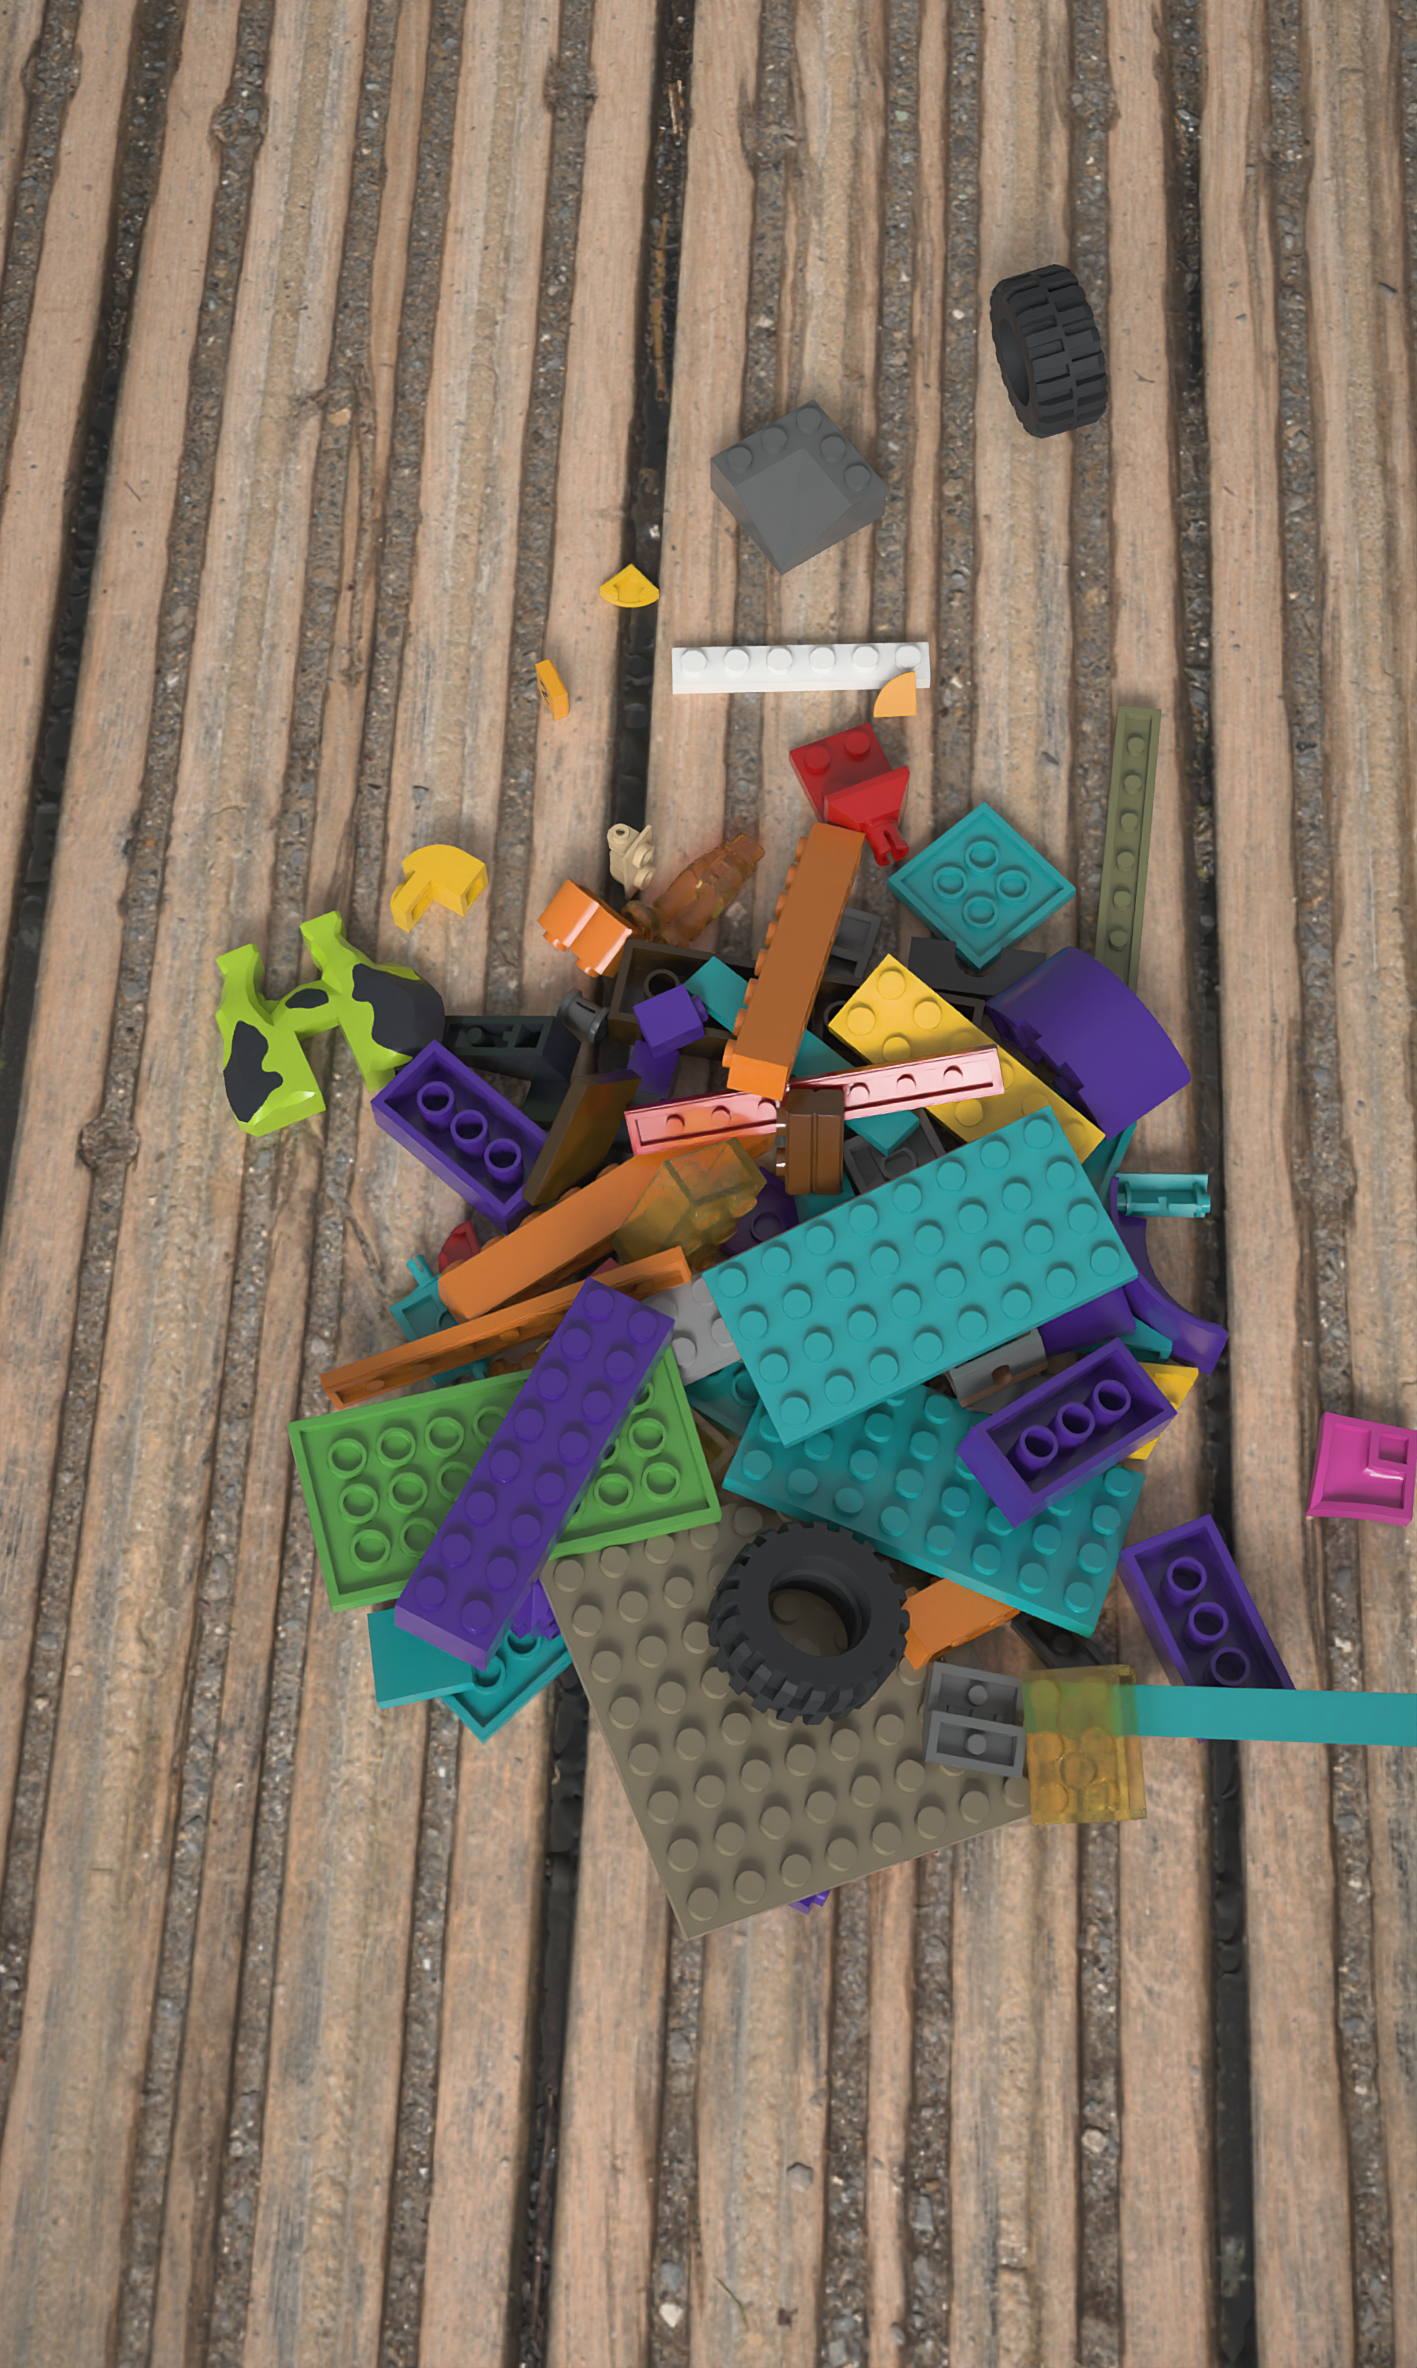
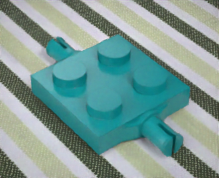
M422 1254L415 1256L417 1264L413 1258L406 1263L407 1268H409L419 1286L416 1287L410 1296L389 1307L393 1318L408 1343L459 1325L439 1298L438 1279L441 1277V1274L434 1275ZM504 1351L430 1377L436 1389H439L454 1379L473 1373L477 1381L486 1379L485 1377H496L489 1363L495 1356Z

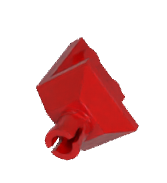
M869 722L789 751V762L818 822L865 833L864 842H868L874 854V859L879 866L890 865L886 855L889 852L894 863L907 855L909 847L906 841L903 840L898 828L907 806L910 772L907 766L892 770Z

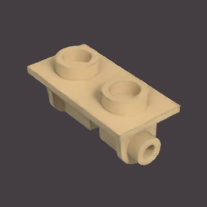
M620 823L612 826L607 834L609 848L612 849L610 851V873L615 880L624 884L625 899L630 901L638 889L643 891L648 887L656 872L653 858L655 847L653 846L652 826L649 824L639 833L628 825Z

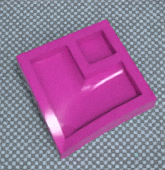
M1325 1412L1319 1422L1315 1462L1305 1515L1311 1517L1352 1518L1407 1526L1412 1521L1417 1463V1431Z

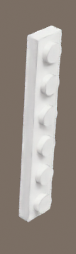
M928 642L672 648L673 694L882 689L895 676L908 671H915L916 688H930Z

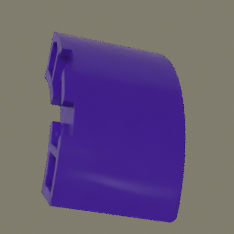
M1068 946L1061 949L985 1002L984 1008L1001 1041L1018 1050L1035 1066L1044 1061L1057 1075V1078L1052 1083L1070 1106L1106 1135L1103 1140L1109 1141L1191 1081V1074L1182 1057L1146 1006L1114 973L1099 961L1077 948Z
M1111 1176L1103 1207L1139 1273L1137 1279L1122 1286L1132 1315L1172 1341V1350L1169 1355L1171 1360L1186 1367L1198 1368L1199 1372L1211 1375L1227 1341L1228 1331L1222 1329V1325L1209 1322L1189 1312L1178 1304L1164 1289L1153 1271L1147 1253V1219L1124 1216V1214L1118 1213L1117 1189L1119 1177Z

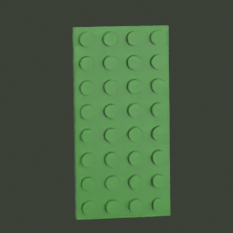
M671 1345L666 1350L548 1560L594 1552L611 1546H619L721 1521L722 1511ZM534 1368L287 1423L289 1439L332 1613L400 1597Z

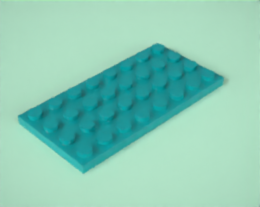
M1048 1105L701 1273L778 1435L785 1449L1119 1288L1137 1279L1139 1273L1053 1110Z
M919 1384L785 1449L760 1397L726 1473L722 1488L807 1523L810 1520L826 1522L827 1530L835 1532L839 1526L853 1532L851 1537L853 1540L860 1544H863L866 1540L877 1549V1552L943 1579L946 1578L972 1591L1090 1639L1095 1630L1146 1475L1115 1464L1014 1529L956 1452L970 1429L991 1415L973 1412L965 1409V1407L962 1408L958 1399Z

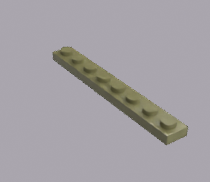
M1118 705L1093 958L1114 973L1136 995L1162 709Z

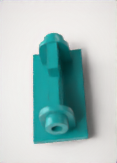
M1114 1173L1115 1177H1119L1117 1210L1118 1213H1122L1124 1216L1205 1218V1213L1210 1212V1194H1207L1208 1173Z

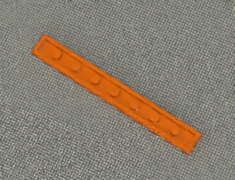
M680 1245L591 1278L637 1301H642L652 1295L692 1281L693 1274ZM586 1279L319 1375L322 1389L334 1406L340 1410L556 1332Z

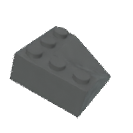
M814 399L710 458V487L781 575L881 518L885 513L887 485Z

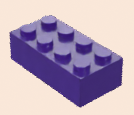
M435 1039L370 1101L375 1122L379 1127L505 1235L514 1232L521 1222L541 1205L532 1206L521 1195L548 1134Z
M1119 1337L973 1426L956 1452L1012 1527L1016 1529L1159 1437L1178 1413Z
M1210 1514L1120 1551L1115 1569L1171 1686L1296 1690ZM1196 1738L1198 1744H1200V1743H1202V1742H1204V1741L1209 1740V1739Z

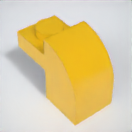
M429 845L412 852L402 861L406 882L400 883L391 896L390 906L394 924L410 933L434 901L464 917L489 885L486 864L467 852L450 845Z

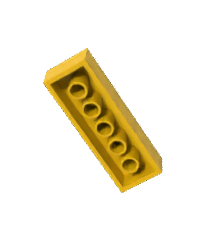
M890 954L885 957L828 1024L829 1032L868 1065L995 1044L992 1039ZM998 1044L997 1050L1005 1093L923 1107L925 1113L965 1145L1050 1105L1081 1164L1106 1136Z

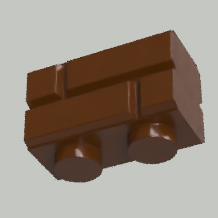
M790 1089L787 1091L786 1108L777 1107L776 1136H786V1147H777L776 1176H785V1192L789 1195H810L812 1192H815L817 1195L839 1196L842 1193L844 1093L841 1090H818L814 1092L812 1089Z

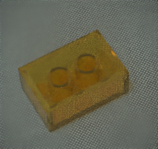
M737 1137L666 1160L610 1243L625 1265L681 1245L690 1268L694 1267L697 1271L702 1270L718 1258V1249L737 1232L738 1227L736 1224L744 1214L755 1207L757 1204L756 1197L767 1183V1180Z
M1116 1664L1021 1671L1032 1825L1148 1819L1141 1736H1139L1135 1665Z

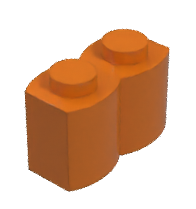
M569 878L537 920L546 930L543 937L561 951H565L568 947L578 957L575 964L593 978H597L599 974L613 978L620 968L626 938L641 940L644 936L638 928L612 909L581 882Z

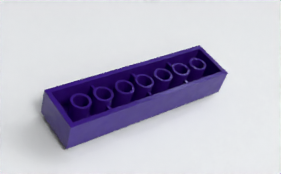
M589 1276L587 1277L395 1604V1626L484 1672L486 1671L668 1349L675 1319Z

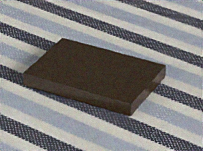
M628 1069L573 1078L522 1191V1198L532 1206L558 1201L572 1188L580 1187L583 1189L596 1180L625 1117L624 1111L626 1107L630 1106L642 1080L640 1075Z

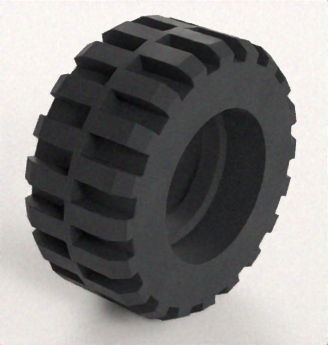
M1052 264L999 281L991 292L992 295L989 303L991 306L989 312L992 323V338L995 343V353L1002 372L1001 376L1004 386L1007 388L1010 403L1014 406L1019 422L1023 423L1024 430L1030 433L1031 436L1044 439L1097 422L1105 413L1106 403L1108 402V392L1106 390L1108 379L1104 366L1105 358L1104 352L1101 349V339L1098 328H1096L1091 306L1088 305L1086 294L1083 288L1079 286L1075 274L1071 273L1067 267Z
M810 1520L806 1528H802L801 1523L798 1521L782 1523L778 1531L768 1528L757 1534L752 1543H746L715 1590L716 1595L710 1603L708 1617L713 1622L707 1630L709 1645L719 1647L714 1661L720 1672L729 1671L733 1678L728 1685L739 1696L745 1691L754 1699L750 1706L761 1713H764L768 1707L777 1711V1720L792 1723L797 1716H803V1723L805 1725H819L827 1716L834 1722L845 1718L854 1708L860 1709L873 1697L897 1667L896 1663L903 1656L908 1642L904 1635L910 1628L909 1612L900 1609L907 1601L904 1588L901 1584L894 1585L892 1577L896 1572L888 1560L881 1563L874 1556L877 1549L866 1540L863 1544L851 1538L853 1535L852 1531L840 1526L835 1532L827 1530L826 1522ZM783 1589H799L811 1592L824 1599L834 1608L844 1624L847 1634V1651L836 1656H815L792 1646L778 1632L771 1619L768 1595Z

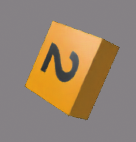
M547 659L535 664L537 686L554 721L568 716V693L553 662Z

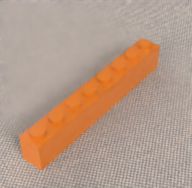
M814 821L808 838L800 837L794 862L799 863V865L790 864L785 883V890H788L789 893L781 891L775 911V918H779V921L771 919L767 930L765 946L769 947V950L760 949L754 975L759 976V978H750L747 986L744 1005L749 1006L748 1010L739 1008L733 1030V1035L738 1036L737 1040L728 1039L722 1066L730 1068L727 1088L778 1101L783 1100L859 869L865 833Z
M776 1132L637 1155L621 1165L618 1163L611 1164L598 1174L594 1182L583 1189L575 1187L566 1192L559 1199L558 1204L544 1213L536 1211L526 1217L521 1222L519 1229L506 1237L498 1235L490 1239L481 1248L480 1253L466 1262L461 1259L450 1264L438 1279L439 1298L460 1325L541 1296L774 1149Z

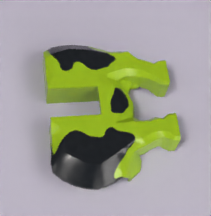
M339 911L329 912L300 925L306 948L311 953L313 963L322 972L321 980L298 986L282 998L281 1001L266 1000L262 993H258L259 981L265 968L255 943L247 944L216 958L224 980L221 1001L217 1007L215 1018L223 1040V1074L226 1095L235 1121L240 1129L256 1137H261L326 1110L321 1091L299 1041L339 1026L368 1093L388 1085L396 1077L395 1071L404 1069L434 1039L441 1045L443 1043L446 1019L441 995L427 980L408 966L392 961L373 963L360 950L351 946L346 941L347 932Z

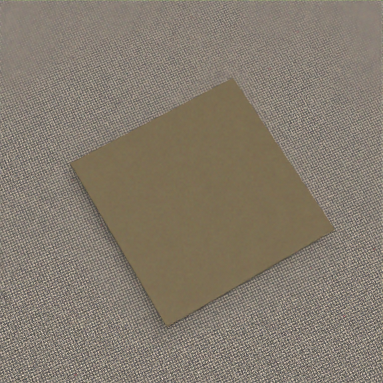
M745 1499L721 1506L722 1517L720 1522L619 1546H611L585 1554L548 1560L539 1575V1580L685 1941L1040 1814L1048 1809L1025 1759L1022 1779L922 1760L923 1713L928 1665L915 1671L906 1656H902L896 1663L897 1667L860 1709L854 1708L847 1717L835 1722L827 1716L819 1725H805L803 1723V1716H797L792 1723L777 1720V1711L768 1707L764 1713H761L750 1706L754 1700L745 1691L738 1696L728 1685L733 1677L729 1671L724 1673L719 1671L714 1661L719 1647L709 1645L707 1631L713 1622L708 1617L710 1603L716 1595L715 1590L737 1554L746 1543H752L757 1534L768 1528L778 1531L782 1523L798 1521L801 1523L802 1528H806L807 1522L751 1499ZM876 1551L874 1553V1556L881 1563L888 1560L896 1572L892 1577L894 1585L901 1584L904 1591L913 1586H916L918 1591H921L931 1586L930 1580L936 1576ZM783 1589L768 1595L771 1619L778 1632L792 1646L815 1656H836L847 1651V1634L844 1624L838 1613L824 1599L811 1592L799 1589ZM971 1642L936 1660V1662L984 1671Z

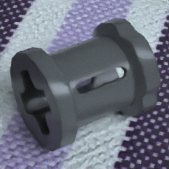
M573 988L560 1004L556 1018L564 1026L568 1024L588 1035V1041L596 1044L603 1039L609 1030L608 1015L610 1007L602 1008L583 997L582 991Z

